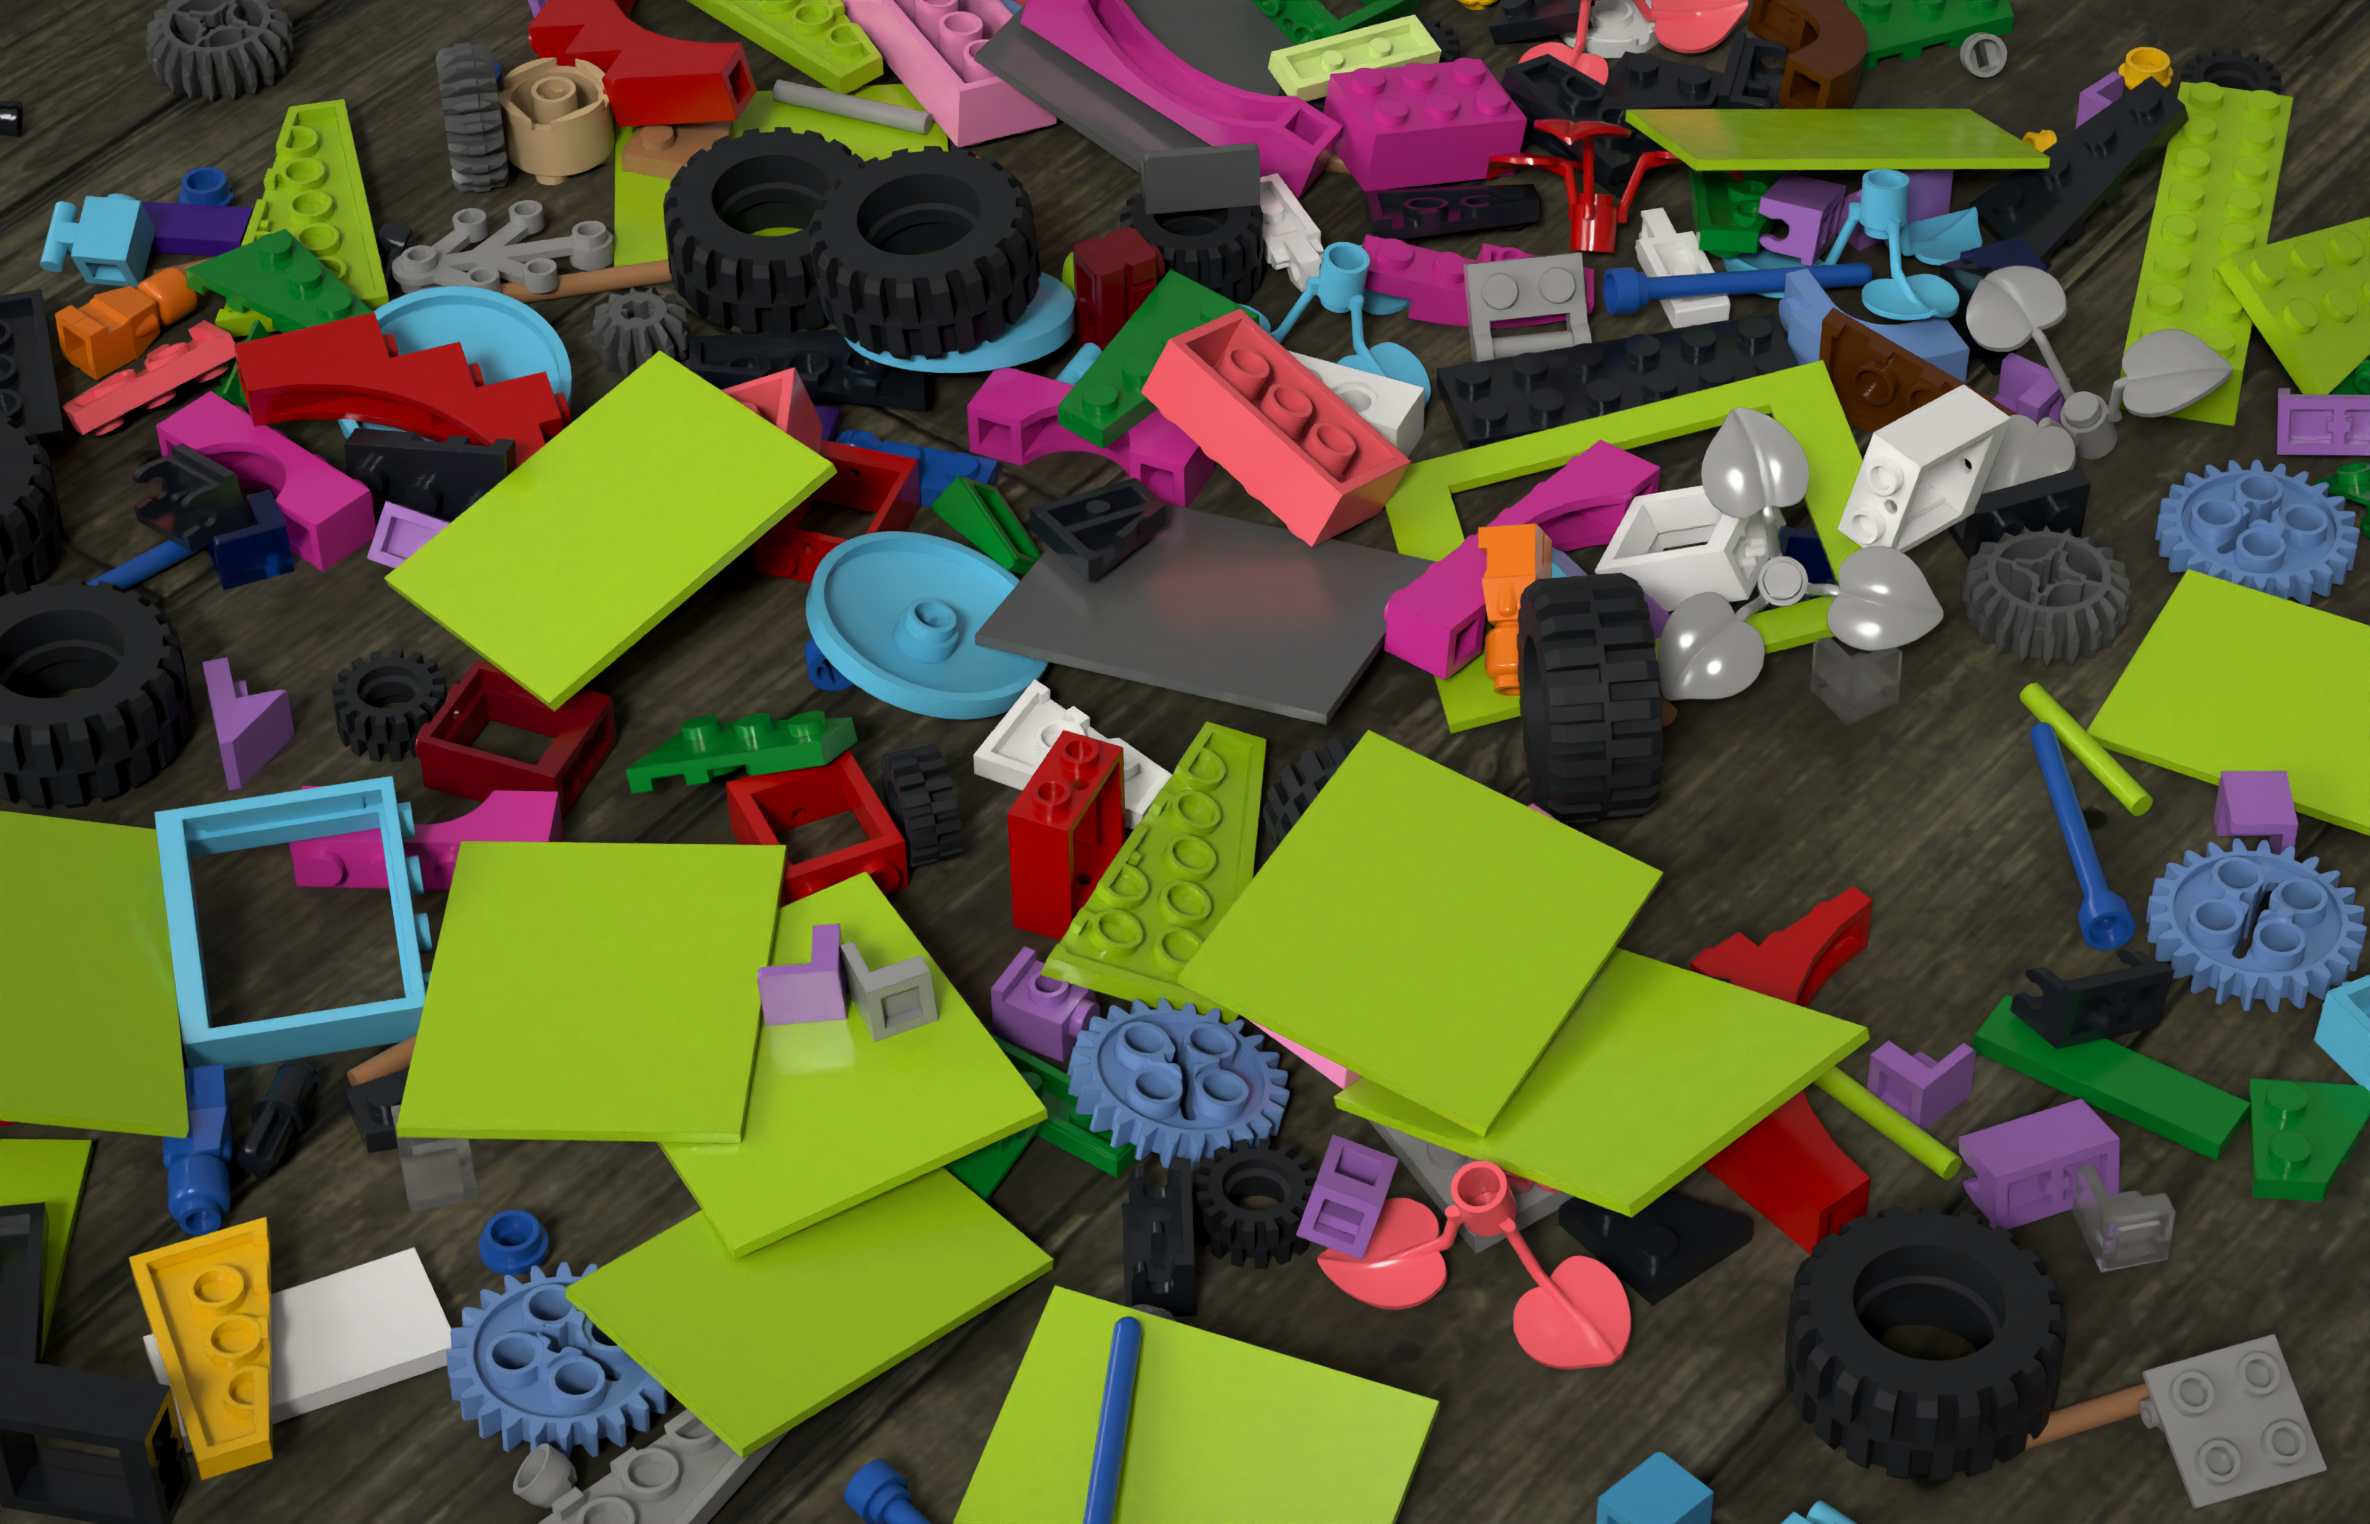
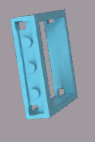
M393 776L154 812L182 1042L190 1070L194 1067L224 1064V1069L227 1070L402 1042L418 1033L431 971H422L420 954L433 952L427 913L414 914L411 896L424 895L418 855L405 857L403 839L416 838L410 802L397 803ZM381 828L406 998L212 1028L191 857Z

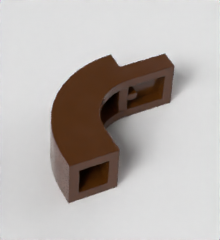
M1753 0L1747 29L1766 40L1784 44L1789 48V53H1791L1787 58L1778 104L1787 109H1849L1857 95L1868 45L1865 28L1854 12L1839 0Z

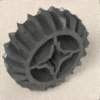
M168 0L167 8L155 11L154 20L147 24L148 34L146 39L148 46H146L148 62L152 64L153 73L157 75L159 84L170 86L172 94L187 92L190 100H195L200 96H208L211 102H213L219 96H230L234 100L235 95L247 92L253 95L256 92L257 86L273 85L274 77L286 74V65L293 61L294 34L292 22L289 21L287 12L283 10L281 1Z
M471 42L456 43L452 47L440 48L436 56L453 184L460 192L474 191V193L489 192L493 188L504 187L509 179L492 51L485 43L471 44Z
M2045 524L2039 532H2031L2024 527L2021 533L2016 536L2005 532L1998 543L1982 542L1979 552L1975 556H1971L1970 563L1966 567L1961 600L1964 602L1963 610L1967 616L1968 627L1978 630L1980 642H1995L1998 655L2012 651L2019 654L2021 663L2031 657L2042 659L2046 667L2052 659H2062L2072 666L2078 654L2088 659H2094L2099 648L2112 647L2114 639L2118 634H2122L2123 626L2127 623L2132 591L2129 589L2130 580L2125 573V563L2114 560L2112 548H2096L2094 536L2082 539L2073 536L2071 528L2063 533L2051 532Z

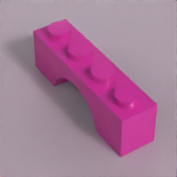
M1010 367L993 370L967 405L969 452L1022 467L1039 457L1056 452L1085 451L1096 453L1116 462L1125 470L1129 479L1136 478L1164 503L1189 508L1215 470L1214 460L1206 456L1201 447L1175 423L1163 417L1159 409L1106 448H1100L1059 425L1058 405L1075 385Z
M209 391L156 425L162 457L172 453L171 447L182 443L235 472L240 488L263 490L278 496L275 503L283 547L319 570L326 571L374 538L376 532L373 511L375 501L370 489L362 481L350 478L329 465L320 455L308 452L289 440L280 430L271 429L267 425L254 427L251 416L241 406L233 405L212 391Z
M302 786L301 790L323 786ZM494 790L483 804L467 815L439 824H414L416 838L403 839L405 857L417 855L419 857L423 889L450 890L461 841L564 842L558 792ZM381 828L289 842L297 886L389 888Z

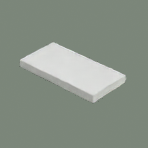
M415 1247L271 1294L273 1424L447 1366L446 1354L448 1350L452 1349L451 1327ZM153 1334L143 1336L146 1353L158 1383L170 1385ZM174 1399L185 1451L189 1453L192 1450Z

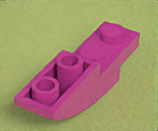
M1371 235L1365 236L1361 247L1370 258L1364 289L1408 299V318L1463 327H1469L1463 264L1536 256L1513 247L1502 248L1483 243L1476 261L1464 258L1453 252H1438L1409 245L1398 239H1383ZM1583 267L1587 314H1591L1594 307V269ZM1566 314L1489 322L1490 328L1534 326L1566 320Z

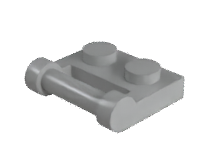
M1573 252L1463 264L1471 355L1474 362L1517 356L1527 352L1535 353L1572 347L1582 343H1592L1587 319L1582 253ZM1566 314L1567 330L1498 338L1491 337L1489 321Z

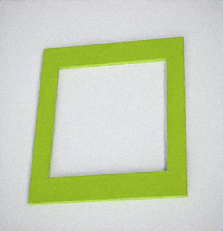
M1823 360L1410 464L1387 501L1385 509L1399 554L1440 562L1461 546L1465 540L1451 497L1453 493L1566 465L1571 458L1581 455L1600 439L1622 450H1627L1721 426L1732 409L1737 407L1749 408L1763 414L1771 413L1773 419L1783 425L1801 445L1809 466V483L1804 501L1836 585L1839 586L1838 574L1841 564L1849 555L1863 549L1838 530L1863 459ZM1823 596L1790 606L1756 613L1748 617L1744 622L1752 625L1761 634L1765 654L1836 637L1831 633L1827 625V614L1836 597ZM1487 611L1482 652L1447 680L1434 675L1450 734L1520 716V696H1505L1495 693L1494 681L1486 675L1485 638L1486 634L1492 629L1488 622ZM1661 638L1655 639L1656 661Z

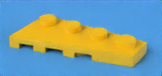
M267 1217L129 1257L133 1277L201 1480L273 1459L271 1235Z

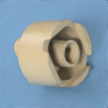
M557 57L536 59L510 71L503 79L504 89L502 92L499 91L498 94L506 156L509 161L519 169L535 174L536 180L544 185L561 184L568 179L569 175L578 174L590 170L597 165L607 164L615 157V132L612 108L608 96L603 94L604 85L602 78L605 73L596 65L579 59H575V67L558 66Z

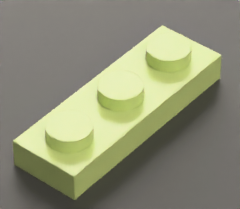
M1414 14L1272 51L1268 69L1287 96H1297L1307 102L1327 95L1330 74L1353 72L1358 68L1384 69L1404 67L1409 63H1439L1442 50Z

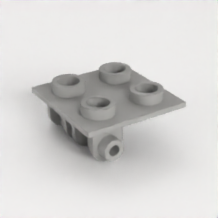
M2275 1334L2142 1372L2149 1391V1398L2141 1400L2139 1403L2142 1421L2147 1428L2150 1429L2158 1426L2165 1433L2194 1510L2327 1471L2326 1464Z

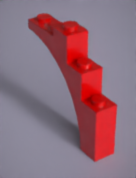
M548 0L528 26L530 45L532 50L537 53L539 59L557 57L558 66L575 67V59L584 60L596 65L605 73L602 78L604 85L603 94L608 96L618 127L737 121L757 92L741 43L693 42L672 39L645 30L630 20L631 9L636 0Z
M375 312L234 345L239 381L254 427L300 419H348L391 426L407 432H415L421 437L444 443L450 435L469 436L472 445L492 446L497 438L515 440L518 468L563 431V428L571 424L565 395L563 392L553 394L546 371L484 386L478 363L467 364L460 341L399 356L393 334L387 333L382 335Z
M1853 886L1831 901L1819 903L1807 916L1783 931L1773 932L1759 946L1738 932L1716 947L1712 946L1704 949L1690 962L1689 971L1710 977L1728 978L1733 985L1808 1008L1811 1001L1832 975L1868 947L1873 900ZM1804 1089L1702 1165L1811 1256L1812 1248L1825 1236L1832 1232L1840 1236L1842 1225L1867 1214L1871 1178L1834 1143L1811 1109Z

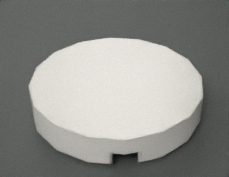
M1633 0L1596 1L1595 6L1591 7L1594 17V29L1587 30L1586 45L1583 53L1595 54L1602 58H1621L1625 51L1644 53L1658 44V40L1655 37L1656 22L1646 21ZM1645 0L1649 8L1652 9L1651 0ZM1577 32L1559 34L1568 46L1574 47Z

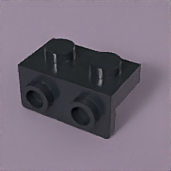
M2079 467L1984 493L1979 498L1974 514L1947 528V530L1969 562L1971 556H1975L1979 552L1982 542L1998 543L2005 532L2016 536L2021 533L2024 527L2031 532H2039L2046 524L2051 532L2063 533L2071 528L2073 536L2079 537L2082 534L2091 482Z

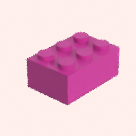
M1459 58L1454 62L1434 64L1409 63L1404 67L1384 69L1358 68L1353 72L1330 74L1323 110L1325 115L1343 126L1334 151L1364 192L1487 179V166L1490 156L1504 153H1520L1527 123L1525 115L1483 61L1471 58ZM1516 170L1497 175L1493 178L1515 176Z

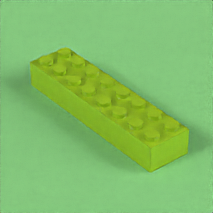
M2181 81L2178 99L2185 104L2189 120L2169 140L2124 354L2132 344L2152 332L2165 329L2182 330L2193 334L2226 359L2232 367L2233 374L2221 386L2204 398L2165 416L2235 426L2253 321L2219 274L2217 268L2231 254L2268 244L2294 97L2277 95L2267 90L2248 91L2220 87L2210 82L2190 83ZM2123 367L2120 378L2126 377ZM2122 395L2119 409L2127 410Z

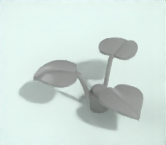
M2029 266L2004 267L1988 274L1985 279L1980 280L1967 307L1966 322L1970 334L1980 346L1996 352L2016 350L2033 337L2065 398V403L2060 412L2062 425L2050 417L2043 418L2037 425L2032 419L2024 415L2009 416L2011 417L2010 423L1982 494L2072 470L2077 456L2084 459H2098L2107 455L2113 450L2118 440V433L2114 422L2122 419L2119 409L2122 395L2126 409L2133 415L2141 417L2165 416L2197 402L2221 386L2233 374L2230 363L2193 334L2176 329L2152 332L2140 338L2125 352L2122 358V367L2126 377L2117 379L2114 382L2109 405H2107L2103 398L2086 391L2074 392L2048 339L2042 331L2058 324L2067 313V299L2059 282L2049 273Z
M1737 407L1732 409L1706 450L1701 473L1703 488L1711 504L1723 514L1732 518H1750L1762 510L1770 560L1762 566L1758 574L1757 591L1759 596L1740 608L1736 613H1734L1729 602L1722 595L1715 592H1704L1694 595L1683 601L1674 610L1664 627L1658 648L1659 684L1664 698L1670 701L1685 699L1716 700L1731 697L1744 691L1757 679L1763 668L1765 654L1761 634L1756 628L1744 621L1759 610H1763L1766 606L1776 609L1800 603L1805 595L1810 597H1836L1827 614L1829 630L1841 642L1859 650L1881 651L1897 648L1918 640L1935 628L1943 618V609L1920 568L1910 557L1899 550L1879 545L1868 546L1855 551L1841 564L1838 574L1839 586L1809 583L1806 570L1802 564L1791 557L1782 556L1773 507H1790L1796 505L1804 498L1809 483L1807 457L1796 438L1775 419L1749 408Z

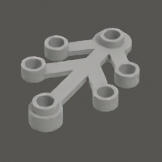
M523 200L510 206V222L473 250L460 252L468 244L479 242L489 234L486 213L480 209L468 208L454 214L452 218L454 230L433 246L418 245L406 249L402 255L393 261L392 273L394 279L400 283L402 291L407 294L445 286H468L501 293L500 278L519 283L532 293H546L554 290L559 284L556 263L550 258L569 256L571 265L580 270L592 271L605 268L614 261L613 236L611 232L606 230V226L599 221H584L576 224L572 228V234L568 237L517 244L529 234L541 231L545 226L542 205L537 201Z

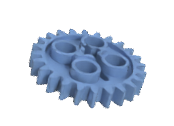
M2229 460L2227 472L2222 473L2214 466L2208 464L2205 465L2203 478L2188 472L2185 474L2184 486L2176 484L2170 486L2169 498H2162L2155 540L2160 541L2159 556L2170 557L2168 565L2170 573L2191 569L2286 600L2289 597H2294L2303 605H2310L2312 591L2328 597L2331 592L2332 583L2343 585L2347 570H2353L2360 529L2354 527L2356 514L2355 512L2344 511L2346 500L2344 496L2328 497L2330 484L2327 482L2314 486L2308 485L2309 473L2306 471L2292 478L2285 475V464L2280 463L2272 472L2264 471L2260 460H2254L2250 470H2242L2234 460Z
M2234 839L2231 852H2224L2214 842H2209L2205 858L2193 851L2187 850L2184 853L2182 866L2169 862L2166 865L2165 877L2155 879L2152 896H2149L2145 921L2149 923L2147 942L2157 944L2155 952L2156 961H2172L2171 967L2175 970L2172 979L2188 975L2193 977L2190 992L2196 994L2208 987L2216 989V1004L2221 1005L2231 995L2240 997L2243 1011H2249L2255 999H2264L2271 1012H2278L2280 999L2288 998L2293 1005L2302 1009L2305 1008L2307 992L2321 1000H2325L2331 984L2339 987L2342 985V982L2347 981L2349 971H2357L2367 926L2362 925L2365 909L2363 906L2353 905L2356 890L2353 887L2338 888L2341 874L2339 871L2335 870L2319 874L2317 870L2320 858L2316 856L2308 858L2302 863L2295 861V847L2288 846L2280 855L2271 853L2267 840H2261L2256 851H2247L2240 839ZM2272 891L2268 910L2262 911L2258 918L2252 944L2246 956L2238 959L2241 954L2243 939H2247L2253 931L2259 905L2265 893Z
M1161 997L1159 998L1156 1010H1150L1139 999H1133L1130 1014L1112 1005L1109 1008L1107 1020L1093 1016L1088 1031L1080 1030L1067 1071V1075L1071 1077L1068 1094L1078 1097L1075 1109L1077 1114L1093 1115L1090 1125L1092 1132H1102L1111 1129L1113 1131L1111 1147L1117 1148L1130 1142L1137 1146L1135 1159L1140 1161L1147 1157L1151 1151L1158 1153L1164 1168H1169L1171 1160H1174L1175 1157L1191 1159V1171L1198 1170L1201 1158H1208L1214 1162V1150L1221 1146L1226 1147L1232 1154L1235 1153V1141L1247 1139L1249 1149L1251 1147L1256 1149L1259 1145V1138L1269 1139L1270 1135L1277 1136L1290 1092L1285 1089L1288 1073L1287 1071L1276 1069L1280 1057L1278 1052H1261L1265 1040L1263 1035L1249 1037L1241 1035L1244 1021L1241 1019L1224 1025L1219 1022L1220 1009L1213 1008L1205 1016L1196 1014L1193 1003L1186 1002L1181 1011L1173 1010L1167 999ZM1174 1053H1175L1176 1060H1177V1063H1176V1064L1172 1063L1173 1057H1174ZM1180 1102L1184 1103L1182 1113L1180 1109Z
M561 1262L556 1277L546 1278L538 1266H532L530 1273L531 1282L522 1284L516 1278L506 1275L504 1276L505 1294L501 1296L491 1290L483 1289L480 1291L481 1309L473 1307L463 1308V1327L451 1329L452 1349L448 1350L446 1354L452 1400L460 1401L461 1416L464 1421L478 1419L479 1436L483 1439L502 1430L503 1450L507 1452L515 1448L522 1440L530 1442V1452L536 1449L538 1445L547 1443L557 1446V1450L565 1454L569 1459L573 1445L583 1444L586 1451L592 1457H595L599 1453V1439L607 1437L614 1444L623 1447L626 1445L627 1426L646 1433L650 1430L649 1411L662 1414L667 1412V1393L670 1392L585 1316L584 1311H579L565 1298V1288L596 1271V1264H590L582 1276L577 1277L571 1275L567 1262Z

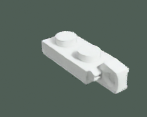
M1278 173L1261 177L1260 206L1263 212V257L1268 264L1271 263L1272 268L1275 270L1287 268L1290 281L1303 292L1306 289L1309 277H1319L1320 264L1322 263L1324 252L1321 245V231Z
M1663 208L1641 211V217L1643 218L1642 230L1639 233V240H1636L1635 249L1637 259L1647 277L1715 273L1704 251L1698 250L1697 238L1693 231L1676 233ZM1727 295L1659 300L1674 329L1729 320L1730 300Z

